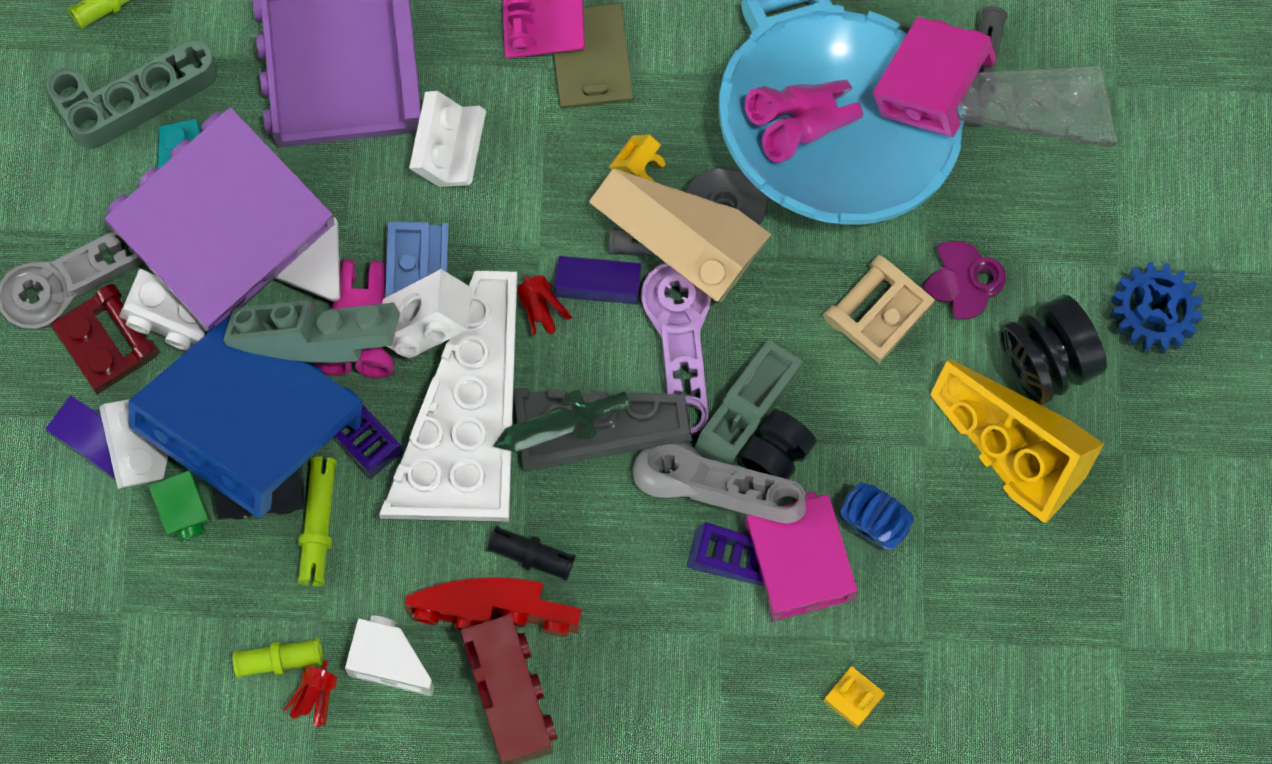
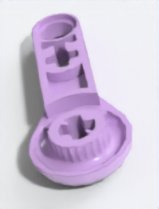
M664 263L648 274L642 285L641 300L645 312L662 338L667 394H683L681 379L673 378V375L679 374L680 367L686 366L689 373H696L697 377H693L690 380V396L685 397L687 406H693L701 414L700 423L691 428V434L694 437L701 433L708 421L700 331L710 308L711 297L667 263ZM672 286H679L680 292L688 293V298L682 297V304L677 305L674 304L672 298H665V292L670 294ZM699 393L700 398L691 397V395Z

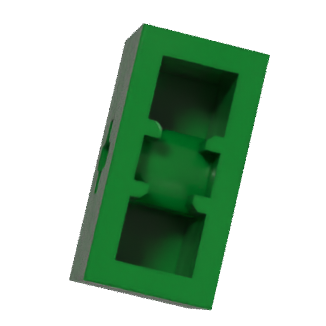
M189 470L149 485L150 492L168 536L175 537L178 535L179 540L183 542L207 533L204 525L213 521L194 473Z

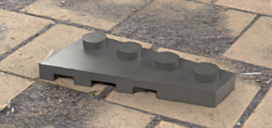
M514 388L522 460L526 471L692 440L685 396L681 394L629 393L628 395H608L607 392L590 391V394L567 393L566 390L548 389V392H529L526 388Z

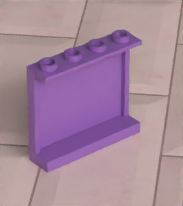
M253 0L256 21H263L264 34H257L256 37L259 59L266 58L267 71L260 72L262 95L269 96L270 109L263 110L266 135L273 134L277 148L417 133L421 114V101L410 0Z
M231 107L222 114L219 111L212 114L201 126L203 131L192 141L185 139L180 142L170 153L171 159L160 169L155 166L148 170L139 180L138 184L140 186L129 196L123 194L116 198L107 208L109 214L104 217L108 228L112 232L115 231L190 310L207 333L229 316L233 308H242L335 225L333 214Z

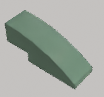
M768 339L726 394L722 405L701 431L695 445L696 451L708 459L735 465L738 461V455L750 439L758 433L759 427L775 408L801 368L803 361Z

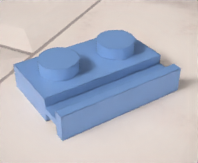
M388 221L385 298L440 269L447 272L448 223L430 225L427 222Z

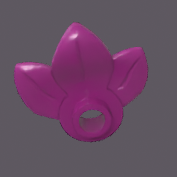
M947 241L938 244L937 250L944 268L931 275L925 282L923 289L936 301L953 303V314L956 320L975 318L985 310L988 299L999 294L1004 288L1006 282L1005 269L997 260L990 257H981L977 249L969 243ZM986 273L990 275L992 282L990 284H982L977 276Z

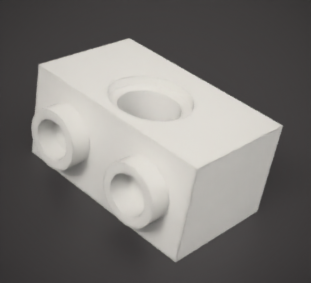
M440 269L384 298L382 304L394 302L400 312L393 344L387 347L396 351L397 354L410 359L467 331L471 287Z

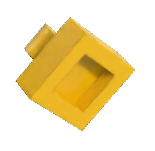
M650 134L633 135L610 164L609 168L654 181L647 175L645 167L650 162L655 168H664L666 165L664 159L660 155L655 154L661 144Z
M851 666L823 702L858 729L884 697L885 692Z

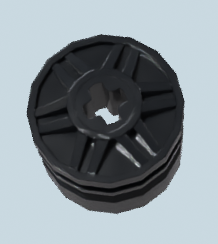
M1063 294L1039 306L1037 311L1038 321L1031 315L1024 314L1019 317L1017 323L1008 322L1002 325L999 330L1000 343L1012 373L1026 394L1040 405L1051 401L1054 394L1060 396L1065 394L1069 388L1068 379L1074 384L1082 385L1105 373L1107 369V359L1098 333L1086 312L1070 295Z

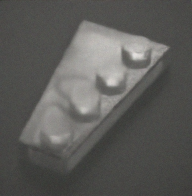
M1101 66L980 72L975 76L956 109L958 118L961 121L1108 148L1117 143Z

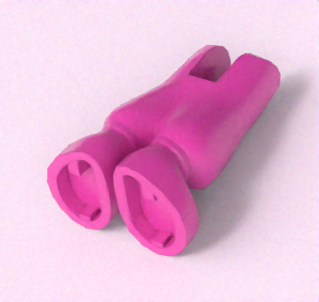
M845 79L815 85L798 84L787 86L782 91L766 86L750 90L745 99V110L752 123L764 125L775 121L785 114L792 117L774 122L764 132L762 147L768 159L777 163L789 160L795 154L799 143L809 144L830 132L861 119L863 111L860 103L857 102L838 108L835 101L853 89L849 81Z
M342 259L340 266L341 297L338 301L332 303L331 309L382 304L386 293L385 262L371 260L368 273V289H355V259ZM382 347L362 349L360 359L356 361L355 365L356 370L363 376L387 378L393 375L395 362ZM315 362L314 364L325 375L343 376L352 371V362Z

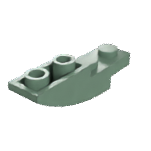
M310 300L233 308L223 341L226 346L245 352L291 361L353 362L359 361L362 349L392 346L400 312L394 302L316 311Z

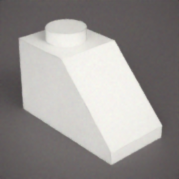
M371 616L369 621L358 618L345 666L348 676L432 696L434 691L432 680L401 628L395 627L396 622L381 616Z

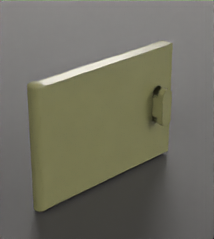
M622 2L583 6L585 49L554 53L560 109L633 101Z

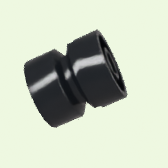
M773 409L759 427L761 437H752L738 455V460L746 469L789 480L796 471L794 462H803L816 445L817 440L811 431L797 419L781 410Z

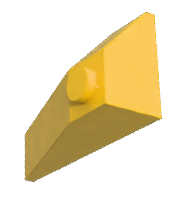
M952 359L946 361L930 394L959 433L967 434L981 452V455L978 457L986 467L992 466L1006 484L1003 489L1008 496L1044 523L1048 522L1086 479L1104 446V443L1073 421Z

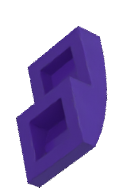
M70 395L45 428L46 431L83 456L85 461L116 481L101 415Z

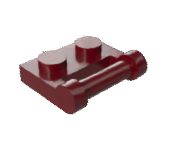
M115 284L102 287L95 293L94 297L51 323L52 328L97 395L150 362L159 354V349L153 340H147L143 333L126 326L127 320L119 317L123 308V303L120 300L122 294ZM106 309L133 348V351L125 357L122 356L96 317Z

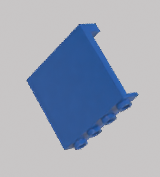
M230 314L129 400V428L254 516L261 519L271 509L272 492L345 425L350 426L356 431L360 428L363 401L349 388H343L328 378L316 366L309 365L303 361L274 358L226 346L223 339L230 320Z

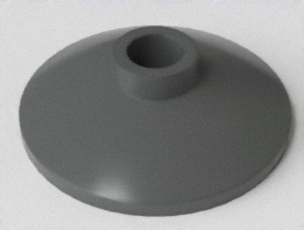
M729 168L708 170L695 177L686 189L687 193L738 209L759 225L764 219L767 207L766 196L741 171Z

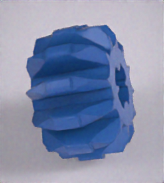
M858 483L853 490H850L839 512L841 520L853 529L856 534L861 535L868 542L874 543L879 548L894 550L900 542H903L914 521L912 513L907 510L906 506L899 503L896 498L890 496L885 491L867 483Z

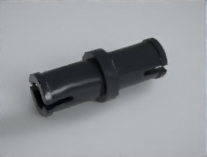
M497 525L487 547V552H493L522 563L521 568L530 571L531 567L560 577L565 581L569 577L576 558L574 554L571 555L540 543L541 538L533 536L531 540L502 529Z

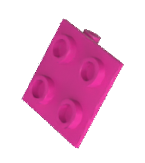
M503 0L506 59L585 49L583 0Z

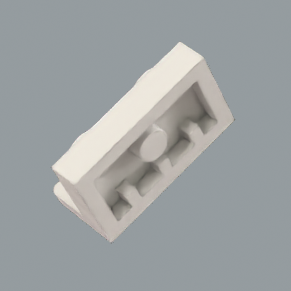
M439 91L425 92L409 169L438 187L470 185L473 179L486 110L481 106L462 107Z
M139 269L119 317L127 320L126 326L137 332L149 334L151 330L165 336L167 344L180 350H189V347H192L205 336V329L199 324L197 318L156 275Z

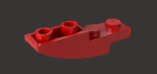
M489 577L451 581L406 596L405 600L407 613L413 614L412 619L414 621L434 626L438 625L439 620L454 623V629L460 632L462 629L493 620L494 616L503 617L511 614L515 627L524 628L527 622L543 626L542 631L547 634L567 637L568 632L578 634L582 619L581 608L542 600L544 595V585L542 582L516 578Z

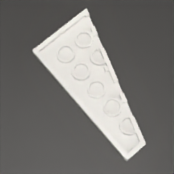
M474 271L469 284L471 287L468 330L449 339L445 345L441 362L435 377L431 381L409 437L410 441L401 464L398 465L394 475V482L388 497L380 511V519L509 522L517 272Z

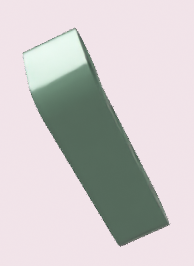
M191 40L93 93L82 75L71 67H61L54 70L47 79V89L57 111L75 141L86 149H95L205 90L214 83L217 77V68L210 48L201 41ZM197 62L200 67L195 68L192 64ZM179 71L182 78L178 79L175 72ZM159 80L170 81L164 89L154 90L151 88ZM70 86L77 87L76 92L71 96H60L65 88ZM129 99L134 101L127 109L118 110L115 108L122 100ZM85 120H97L95 126L91 129H79L81 123Z

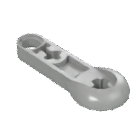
M115 231L110 232L54 261L29 262L13 268L5 274L0 283V312L10 323L22 329L37 330L50 326L52 322L60 318L63 311L74 298L144 262L129 246V251L133 255L127 257L125 249L123 250L120 242L123 239ZM108 250L110 254H115V262L108 265L105 261H100L102 259L100 253ZM34 287L35 292H38L39 288L42 289L38 293L40 299L38 302L31 304L30 299H27L26 302L22 301L27 297L25 291L28 288Z
M685 442L643 449L636 457L633 466L635 484L642 492L653 497L676 498L690 496L692 500L779 523L796 522L806 513L805 491L799 483L703 458L693 446ZM668 468L676 469V471L670 469V473H667ZM791 496L798 500L791 507H780L775 503L779 498Z

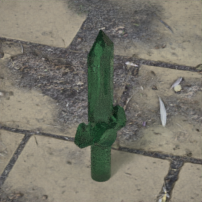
M575 390L565 396L562 403L564 406L577 405V409L567 410L564 407L507 427L493 447L518 452L574 432V427L578 424L586 426L576 432L577 439L594 438L596 430L593 421L599 417L629 408V398L624 391L591 403L585 402L581 392Z

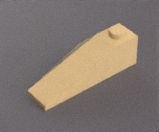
M614 168L589 201L599 211L717 302H722L772 236L771 233L738 209Z

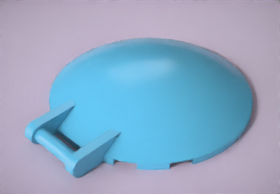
M741 0L742 13L752 33L750 38L738 50H735L726 67L719 92V121L724 140L734 161L744 175L761 192L781 206L811 219L844 225L877 223L903 215L920 206L942 186L951 173L961 149L962 127L964 125L962 102H960L956 109L961 125L955 136L950 137L881 117L873 95L875 87L907 35L906 32L899 29L900 23L872 11H869L868 15L845 11L844 6L832 5L830 0ZM807 1L809 3V6L771 17L766 16V13ZM845 79L849 81L853 89L835 101L838 108L857 102L860 103L863 111L861 119L830 132L809 144L799 143L795 154L789 160L777 163L768 159L762 147L764 132L774 122L792 117L785 114L775 121L764 125L752 123L745 110V99L750 90L766 86L782 91L787 86L798 84L815 85Z

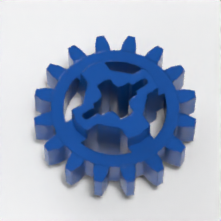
M1148 262L1143 274L1137 267H1134L1129 273L1130 280L1124 277L1120 279L1117 285L1120 291L1114 292L1110 301L1118 306L1113 308L1110 317L1111 319H1121L1122 321L1116 329L1118 334L1127 331L1131 334L1128 345L1132 346L1139 340L1143 342V352L1148 353L1152 345H1157L1159 352L1164 354L1169 348V342L1179 349L1185 342L1184 337L1192 338L1197 330L1193 324H1199L1203 317L1202 313L1195 310L1201 306L1203 298L1198 296L1192 297L1197 284L1196 282L1185 284L1182 281L1186 273L1184 270L1179 271L1174 276L1170 274V264L1165 263L1161 271H1156L1153 262ZM1134 292L1136 294L1134 299L1138 306L1131 312L1130 298ZM1150 304H1151L1153 307H1158V306L1161 305V307L1164 309L1163 312H1162L1159 308H1158V309H1155V310H1152V309L1149 307ZM1182 304L1183 318L1179 324V316L1175 311Z

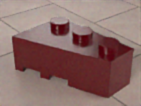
M509 614L462 629L461 634L501 764H521L552 754L550 741L558 739L551 715L542 716L538 700L545 698L537 673L529 674L525 659L532 657L525 634H517L512 615Z

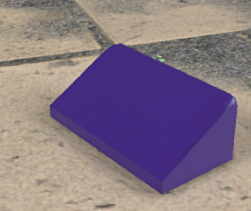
M559 256L554 287L555 296L560 298L637 304L641 263Z

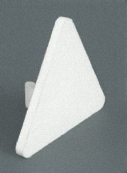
M334 217L335 225L275 279L330 301H338L341 293L339 225L337 219Z

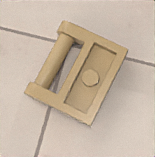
M878 255L869 264L870 270L837 306L831 305L823 314V317L829 325L845 334L880 364L934 305L935 299L890 261ZM882 280L891 284L892 286L858 323L849 317Z

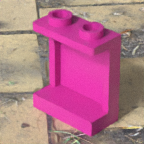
M917 17L873 91L881 117L954 137L961 125L956 112L957 107L982 64L992 67L997 60L990 36L978 30H965L950 26L941 20L932 21Z
M816 492L805 493L806 513L796 522L779 523L753 515L746 516L745 528L747 533H750L768 595V609L772 622L854 601L858 590L829 494L818 497ZM793 498V499H792V501H793L792 504L785 505V506H781V507H791V506L795 505L798 500H797L796 498Z

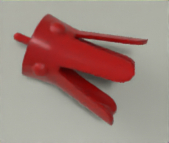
M526 274L524 276L526 281L519 285L517 294L523 308L527 310L532 335H536L534 320L537 323L542 322L545 330L549 334H554L556 327L546 300L564 318L569 320L572 319V316L549 288L550 283L546 280L545 276L538 275L529 278Z
M327 660L324 661L321 669L306 666L305 672L301 676L303 679L302 684L282 710H288L296 700L290 713V717L296 719L301 714L308 715L316 702L313 723L317 728L322 724L326 725L330 693L336 688L338 680L337 676L325 671L328 664Z

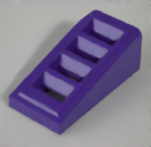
M362 404L361 419L364 422L360 424V428L357 431H351L346 436L342 432L348 426L345 425L333 437L364 473L372 479L400 456L403 451L397 440ZM370 428L374 433L356 447L353 441ZM378 440H381L384 445L367 458L363 453Z
M704 522L697 527L687 563L688 568L765 587L761 573L756 572L758 561L749 535L708 522ZM710 540L715 541L712 557L706 556ZM726 544L732 545L728 563L722 561ZM743 548L749 549L745 568L739 566Z

